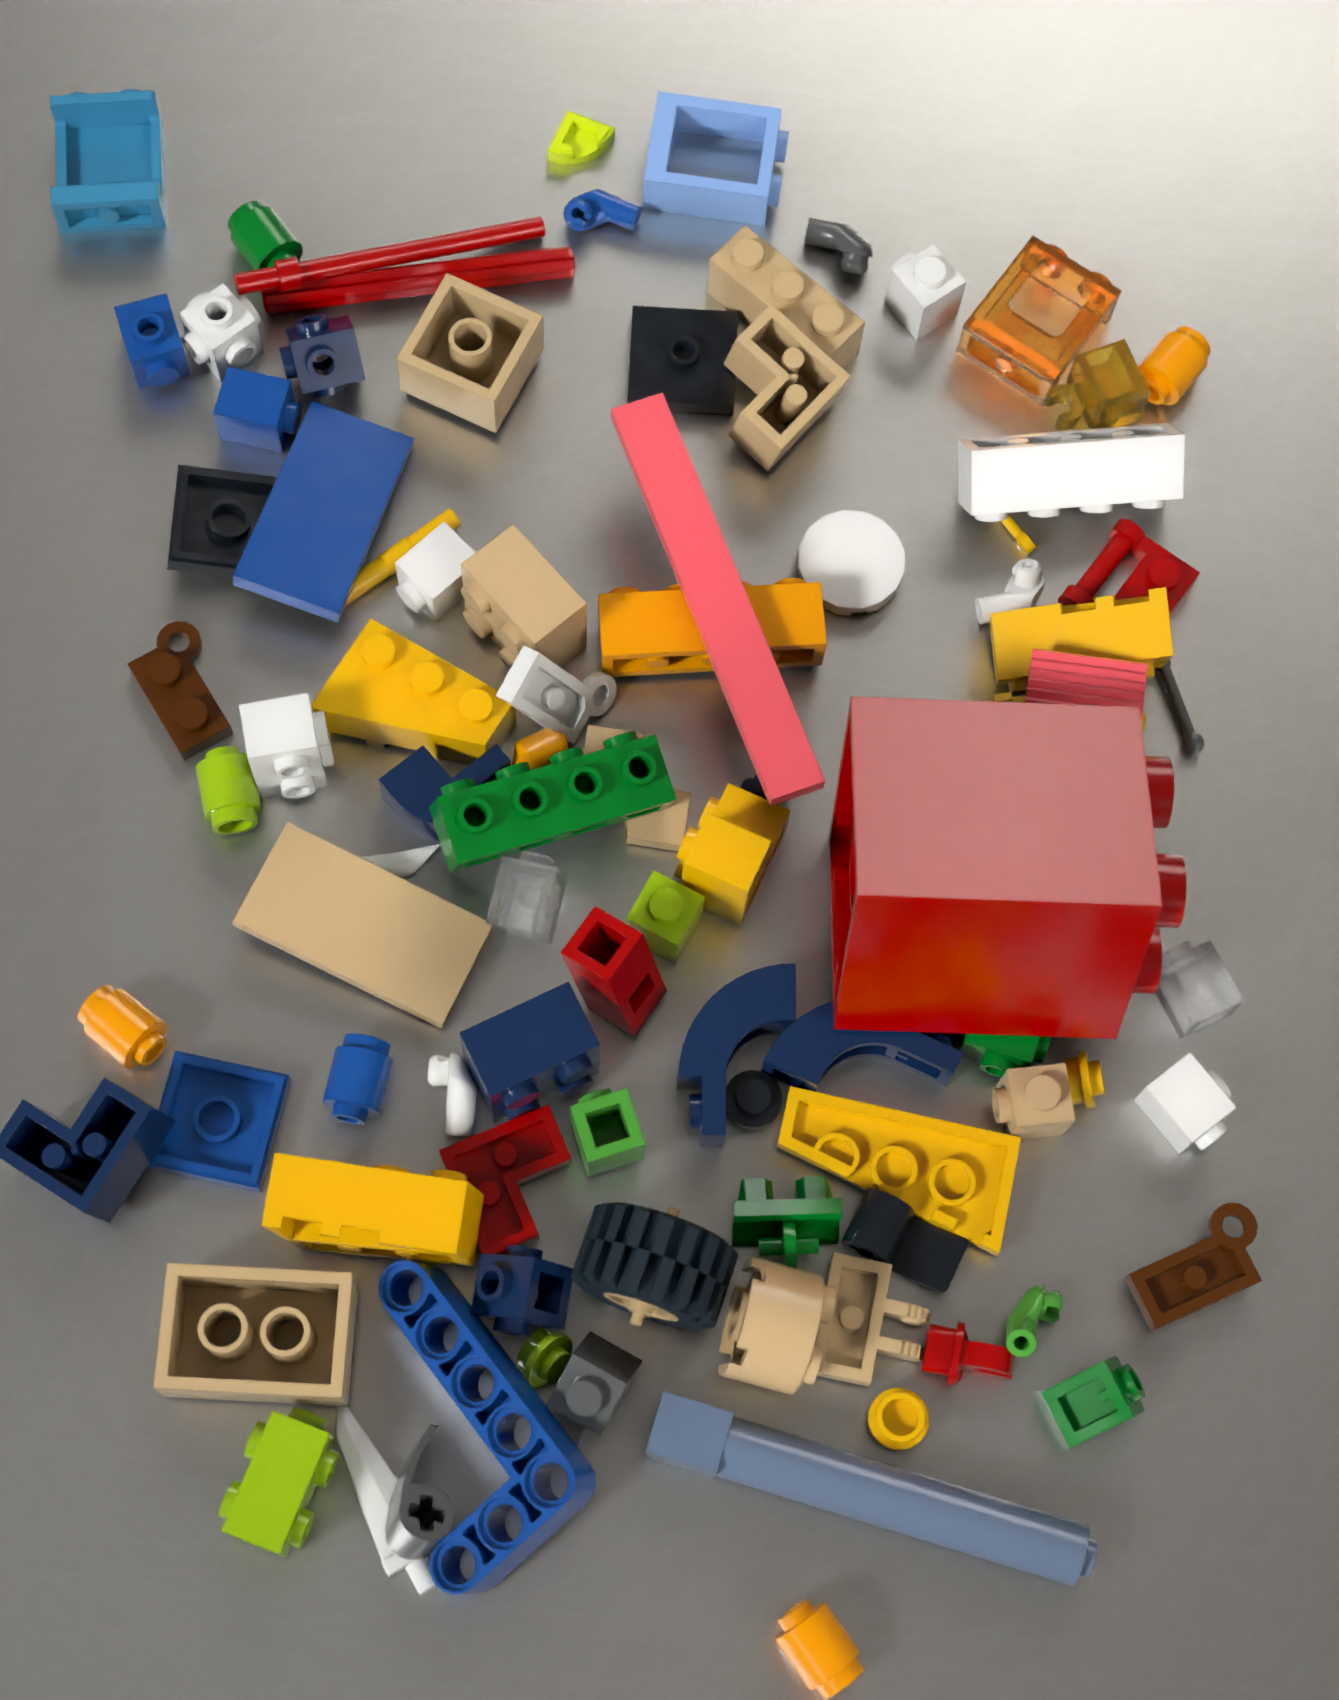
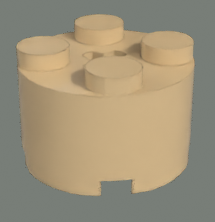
M749 1256L741 1271L752 1273L747 1288L735 1285L721 1335L719 1352L730 1355V1362L718 1365V1374L726 1378L792 1395L803 1383L813 1385L816 1380L822 1359V1349L814 1347L820 1323L827 1324L832 1315L836 1299V1289L824 1285L822 1275Z

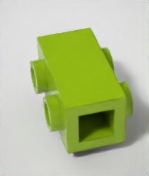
M292 1406L288 1416L272 1410L267 1424L261 1421L256 1423L244 1451V1457L251 1459L242 1483L235 1480L231 1482L219 1509L218 1516L226 1519L221 1530L222 1532L287 1558L291 1546L299 1549L302 1547L315 1516V1512L307 1510L316 1485L322 1488L327 1487L340 1454L331 1450L336 1439L330 1433L323 1431L326 1419Z

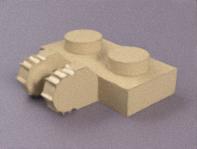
M833 1252L826 1286L836 1289V1299L829 1322L827 1324L820 1323L814 1345V1347L822 1349V1359L817 1376L869 1386L872 1381L876 1353L895 1359L923 1362L925 1348L922 1345H918L910 1340H898L880 1336L883 1316L913 1326L925 1325L930 1322L931 1311L928 1308L886 1298L892 1264Z

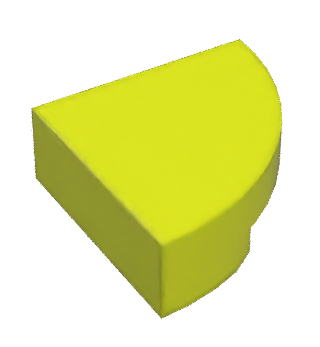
M567 110L547 150V160L564 165H574L590 161L609 148L615 139V128Z

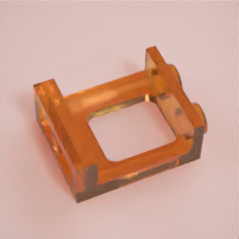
M1032 236L963 324L956 352L1044 407L1055 393L1061 375L1101 323L1106 325L1111 319L1121 290L1113 286L1109 279L1101 273L1089 271L1070 259L1061 248L1053 244H1046L1037 237ZM1028 278L1033 279L1080 309L1079 313L1061 335L1053 336L1010 309V301Z

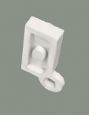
M523 645L496 696L544 728L563 733L568 742L574 744L589 716H600L611 707L616 697L617 686L612 676L601 671L592 672L581 682L541 653ZM601 686V693L597 700L593 702L594 692Z

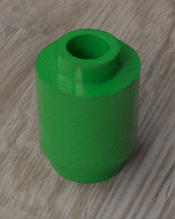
M250 201L241 205L233 212L228 221L231 241L254 270L274 266V260L296 257L300 261L303 253L301 243L273 208L264 206L260 201Z

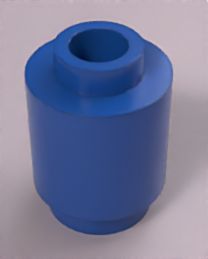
M345 1034L342 1046L335 1048L322 1101L324 1105L333 1109L332 1118L349 1124L365 1125L367 1117L380 1116L393 1060L388 1057L391 1046L388 1042L363 1034Z

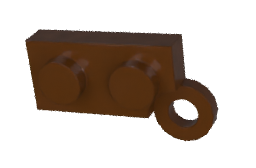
M176 621L167 624L161 629L157 636L156 649L127 664L179 754L185 761L233 735V731L192 663L202 651V640L198 630L187 622ZM185 636L190 640L185 650L177 652L169 648V644L174 637Z
M1232 1202L1221 1205L1213 1211L1209 1218V1238L1124 1277L1151 1332L1262 1281L1246 1250V1247L1255 1239L1258 1227L1256 1218L1250 1209L1242 1204ZM1225 1217H1235L1242 1223L1243 1232L1240 1237L1233 1238L1224 1232L1222 1224Z

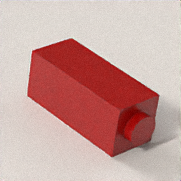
M594 906L560 952L587 1008L634 1037L667 992L643 933Z

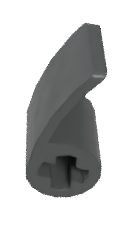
M431 1424L408 1456L396 1480L389 1502L385 1526L386 1540L391 1550L400 1557L409 1560L422 1559L430 1555L452 1527L455 1517L454 1507L450 1498L440 1488L412 1483L419 1458L439 1425ZM414 1514L420 1516V1518L417 1519L415 1517H411V1515ZM420 1526L429 1529L427 1531H424L420 1529Z

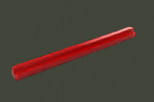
M553 247L379 268L303 283L302 289L283 293L279 291V288L261 291L265 311L271 314L434 294L446 273L480 288L571 278L575 274V259L571 247Z

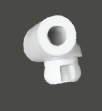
M1029 558L1019 560L1012 568L1013 575L1003 593L975 598V612L979 624L989 623L991 613L1035 606L1044 590L1045 584L1042 566L1039 562Z
M450 1053V1057L442 1055L432 1056L429 1059L428 1082L432 1086H447L445 1134L456 1136L474 1135L477 1090L465 1060L454 1053Z

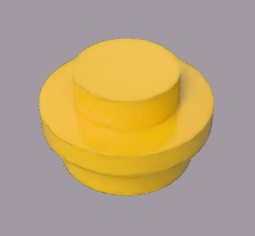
M1087 1050L1078 1051V1057L1066 1058L1064 1063H1066L1072 1104L1085 1103L1086 1109L1095 1108L1094 1096L1105 1095L1104 1080L1100 1060L1089 1061Z
M891 1388L879 1394L872 1402L868 1411V1426L874 1439L882 1446L897 1451L907 1450L917 1445L926 1435L929 1427V1413L924 1401L913 1391L904 1388Z

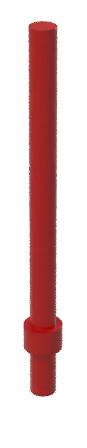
M538 216L304 261H298L296 257L274 260V266L233 274L234 286L237 295L279 288V291L283 293L302 289L303 283L542 238L545 237V226L542 217Z

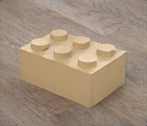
M167 1263L153 1388L164 1397L348 1406L359 1285L354 1274L351 1272Z

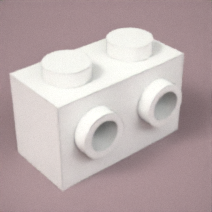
M308 693L239 705L247 759L261 798L281 794L285 798H302L313 794L316 788L328 786L325 767L335 765L330 733L328 732L324 711L313 713Z

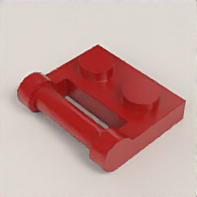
M1120 518L1109 532L1110 541L1076 585H1069L1058 598V603H1061L1062 606L1093 603V597L1124 556L1129 554L1140 563L1115 594V600L1149 596V589L1166 587L1170 616L1195 583L1200 572L1146 537L1144 531L1135 522L1126 518Z

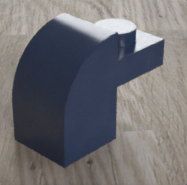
M496 744L451 778L424 746H421L378 779L382 799L412 832L425 839L439 842L429 807L437 797L442 796L440 788L466 778H474L476 786L497 780L495 772L511 766V760Z

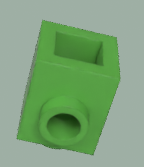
M627 1088L613 1093L611 1089L597 1090L578 1099V1104L570 1106V1124L588 1177L644 1159L646 1143Z

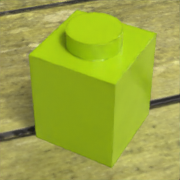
M653 870L628 914L626 924L643 933L651 953L675 965L702 917L705 896Z

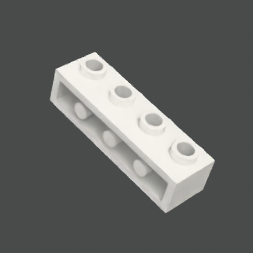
M1168 423L958 439V503L971 516H975L976 520L983 522L1003 521L1008 518V513L1027 511V514L1032 517H1054L1060 515L1061 508L1080 507V511L1086 513H1105L1113 510V504L1132 503L1133 507L1140 509L1161 508L1165 505V500L1183 499L1185 434Z

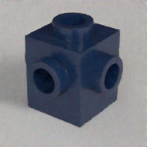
M326 314L309 315L298 319L295 322L296 327L285 329L289 346L279 348L285 375L289 380L297 378L302 394L312 392L315 397L332 396L342 392L346 384L366 380L354 327L348 315L328 319Z
M508 1245L506 1255L481 1253L470 1314L494 1320L493 1331L514 1336L529 1337L530 1326L564 1329L573 1280L571 1278L573 1268L542 1259V1250L525 1246Z

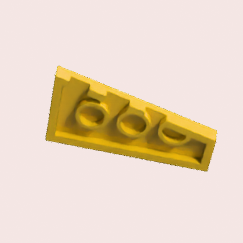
M790 1086L777 1143L778 1148L864 1191L866 1188H875L887 1192L910 1205L914 1209L913 1215L943 1230L966 1238L969 1243L995 1256L1000 1254L1021 1137Z

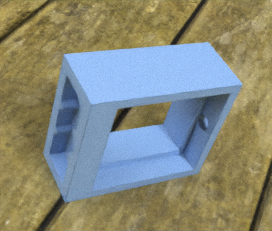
M658 91L643 179L642 208L765 226L768 206L778 207L783 176L773 174L774 162L785 163L789 131L779 130L782 109ZM676 131L763 143L757 184L669 172Z

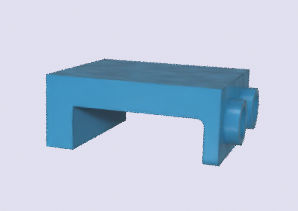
M126 89L121 92L88 94L73 92L68 95L51 96L50 109L55 122L56 186L51 187V207L60 233L73 234L166 228L163 120L156 93L152 90Z

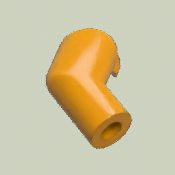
M543 728L520 739L516 743L512 765L528 762L530 770L550 765L549 757L567 750L568 740L561 732Z

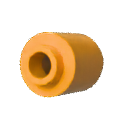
M1180 326L1175 331L1167 332L1135 369L1134 377L1141 396L1148 402L1156 405L1176 404L1207 367V358L1211 353V349L1204 336L1187 326Z
M108 984L103 985L86 999L79 1010L78 1021L84 1025V1033L127 1069L135 1068L140 1064L142 1066L150 1065L165 1049L167 1039L164 1037L167 1029L166 1023L123 988L115 990Z
M806 1598L785 1612L777 1620L783 1630L774 1640L809 1690L816 1688L824 1700L843 1690L864 1671V1667L857 1659V1656L860 1654L859 1649L825 1601L812 1606Z

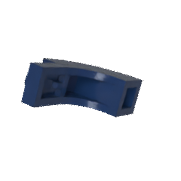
M796 963L763 967L734 979L716 992L693 1020L681 1051L676 1090H700V1094H689L688 1105L689 1130H700V1147H723L726 1137V1070L733 1057L745 1045L758 1038L781 1035L796 1021Z
M833 1001L802 1015L778 1037L763 1061L761 1072L770 1075L777 1083L788 1088L792 1086L816 1092L823 1078L839 1064L859 1057H877L894 1062L941 1085L947 1086L963 1052L953 1048V1041L942 1033L834 1029Z

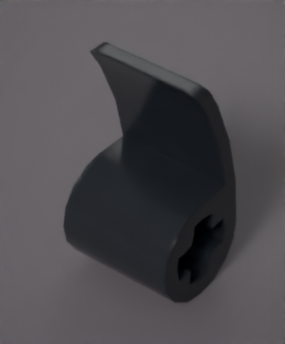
M866 1188L841 1243L862 1258L892 1264L891 1272L938 1293L946 1292L967 1249L968 1240L914 1217V1209L901 1199L879 1189Z

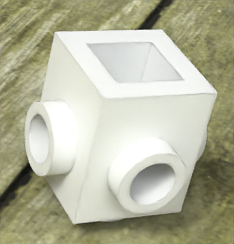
M224 283L210 292L197 295L189 302L186 309L180 312L186 334L181 337L185 349L199 365L205 363L220 382L224 379L227 366L241 369L263 353L257 326L261 323V318L257 310L245 296L242 295L237 299Z

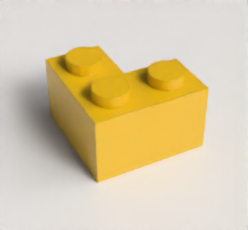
M728 783L720 800L712 796L710 797L698 824L700 829L698 830L690 826L676 856L680 861L674 876L681 879L682 885L705 896L703 910L741 926L787 829L791 810L778 804L770 806L767 799Z

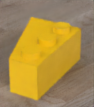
M1166 587L1149 589V596L1115 600V596L1110 595L1096 597L1093 603L1066 606L1057 603L991 613L989 624L996 686L1009 684V692L1011 693L1026 692L1033 648L1148 663L1146 679L1155 677L1154 668H1162L1174 656Z
M371 618L311 704L313 713L324 711L330 736H333V733L356 737L365 739L367 744L380 747L389 744L418 750L421 746H424L434 758L470 765L496 744L501 749L517 725L516 709L496 696L497 689Z
M274 1152L261 1226L298 1248L307 1251L473 1266L484 1194L466 1181L467 1175L456 1171L436 1169L431 1170V1175L428 1176L410 1173L405 1168L392 1165L368 1167L334 1160H321Z

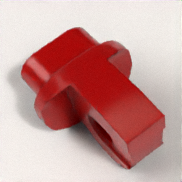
M957 1321L956 1328L929 1323L921 1371L948 1376L947 1385H956L961 1380L964 1371L1012 1380L1015 1355H1012L1008 1348L984 1342L968 1341L965 1322Z

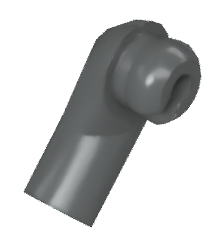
M809 217L804 244L842 251L843 258L840 266L843 271L864 274L868 270V258L873 257L872 246L854 228L847 224Z

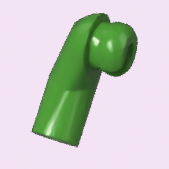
M1036 1285L1027 1289L1006 1321V1346L1012 1355L1026 1357L1035 1351L1038 1319L1050 1324L1056 1323L1059 1320V1312L1063 1306V1296L1060 1292L1044 1290V1285Z

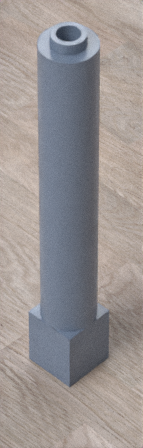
M666 1391L662 1393L644 1454L645 1458L713 1479L717 1476L1070 1586H1074L1077 1583L1080 1575L1089 1578L1092 1573L1098 1551V1541L1089 1538L1090 1527L1087 1524L733 1416L734 1412Z

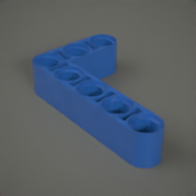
M410 1260L396 1261L389 1265L380 1277L378 1292L383 1306L510 1476L506 1483L438 1543L432 1552L429 1562L431 1577L435 1585L443 1592L452 1595L487 1592L499 1584L589 1502L596 1487L595 1472L590 1462L523 1376L481 1318L470 1314L471 1305L449 1276L441 1268ZM419 1275L423 1289L420 1298L412 1304L409 1299L408 1290L410 1283ZM451 1322H454L458 1330V1338L454 1347L447 1351L443 1344V1334L446 1327ZM489 1369L494 1377V1387L488 1398L483 1399L478 1390V1382L482 1373ZM525 1417L529 1422L531 1435L525 1447L520 1448L514 1439V1429L519 1419ZM558 1466L563 1467L568 1476L567 1490L561 1498L554 1495L550 1483L552 1473ZM512 1507L518 1510L522 1521L520 1533L514 1540L505 1529L506 1515ZM466 1549L472 1552L476 1566L474 1574L469 1581L460 1570V1559Z

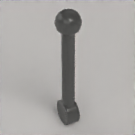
M1169 660L1162 668L1156 669L1161 672L1185 736L1183 738V748L1190 754H1197L1204 748V738L1200 734L1195 733L1170 667L1171 660Z

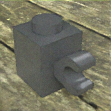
M589 1331L573 1352L546 1405L563 1415L559 1423L576 1445L581 1440L586 1428L601 1436L617 1412L643 1360Z

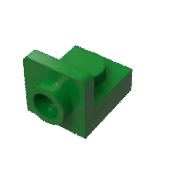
M1117 1356L1106 1359L1041 1392L1069 1448L1144 1411L1140 1401L1141 1398L1145 1397L1142 1383L1134 1369L1128 1363L1122 1366Z

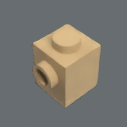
M1066 1063L1006 1070L997 1083L996 1088L992 1089L994 1117L997 1124L1002 1123L1004 1134L1021 1137V1140L1063 1136L1075 1122Z

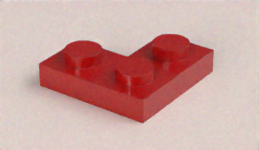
M549 1104L439 1150L446 1170L467 1175L466 1181L484 1194L477 1238L480 1254L506 1255L508 1245L527 1246L540 1240L539 1233L518 1185L572 1163L571 1155Z

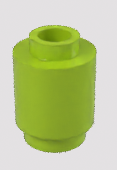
M223 746L209 750L205 754V759L196 765L205 820L212 823L213 832L220 835L239 834L255 828L258 825L257 814L261 812L262 808L247 754L239 752V749L233 746Z

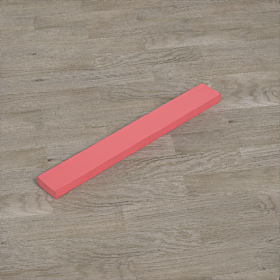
M663 392L612 408L611 420L769 805L773 806L824 788L825 779Z

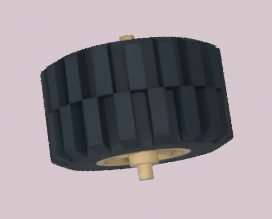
M629 1203L597 1204L594 1207L571 1273V1278L583 1291L592 1297L631 1313L632 1316L629 1323L641 1327L645 1318L682 1329H710L716 1326L739 1255L720 1236L697 1224L679 1218L680 1210L668 1207L667 1213Z

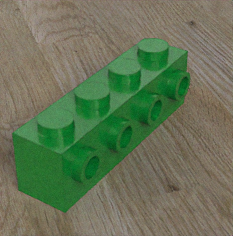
M635 731L626 732L604 740L603 745L605 749L584 755L582 747H574L551 755L549 757L551 764L530 770L528 762H522L496 771L497 780L476 786L474 778H466L441 787L442 796L437 797L433 801L429 810L449 873L666 809L677 799L656 735L638 739Z

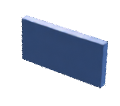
M312 401L233 574V585L338 623L410 455L414 438Z

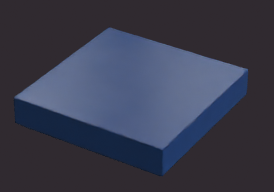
M175 1050L159 1110L175 1119L176 1122L146 1168L262 1193L291 1084L290 1075Z

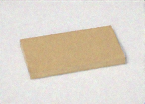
M288 821L233 920L234 927L440 1029L494 925Z

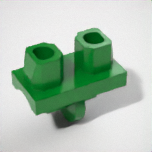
M803 1176L801 1179L796 1180L795 1199H773L772 1181L767 1180L765 1177L744 1178L741 1180L738 1201H733L732 1247L758 1246L759 1256L781 1255V1264L796 1268L797 1255L819 1254V1244L839 1243V1226L843 1215L841 1197L833 1198L825 1176Z

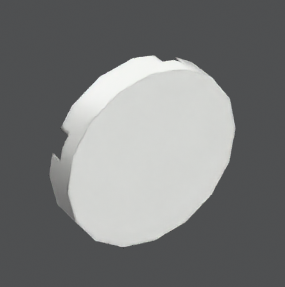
M840 510L822 516L807 529L798 547L797 571L800 576L799 578L805 580L806 583L821 582L823 609L837 615L852 616V613L864 611L868 614L881 609L894 598L905 573V551L898 534L883 519L865 511Z

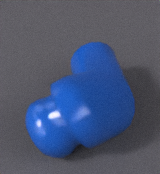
M595 189L570 200L564 208V218L568 226L576 231L590 230L608 222L634 231L640 220L643 208L606 191Z

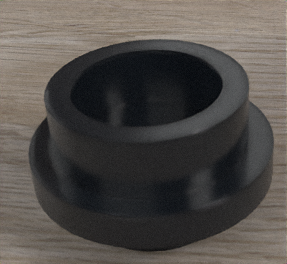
M748 1070L737 1074L729 1081L726 1086V1113L735 1124L746 1129H760L771 1124L778 1116L782 1106V1093L778 1083L770 1075L757 1070Z

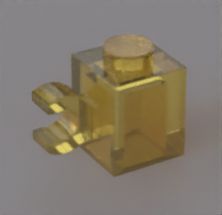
M1125 339L1076 355L1066 381L1068 385L1061 384L1052 387L1046 394L1044 404L1046 407H1050L1060 403L1070 409L1069 412L1058 415L1055 423L1058 431H1066L1075 427L1080 421L1081 415H1083L1089 429L1132 426L1140 419L1151 391Z

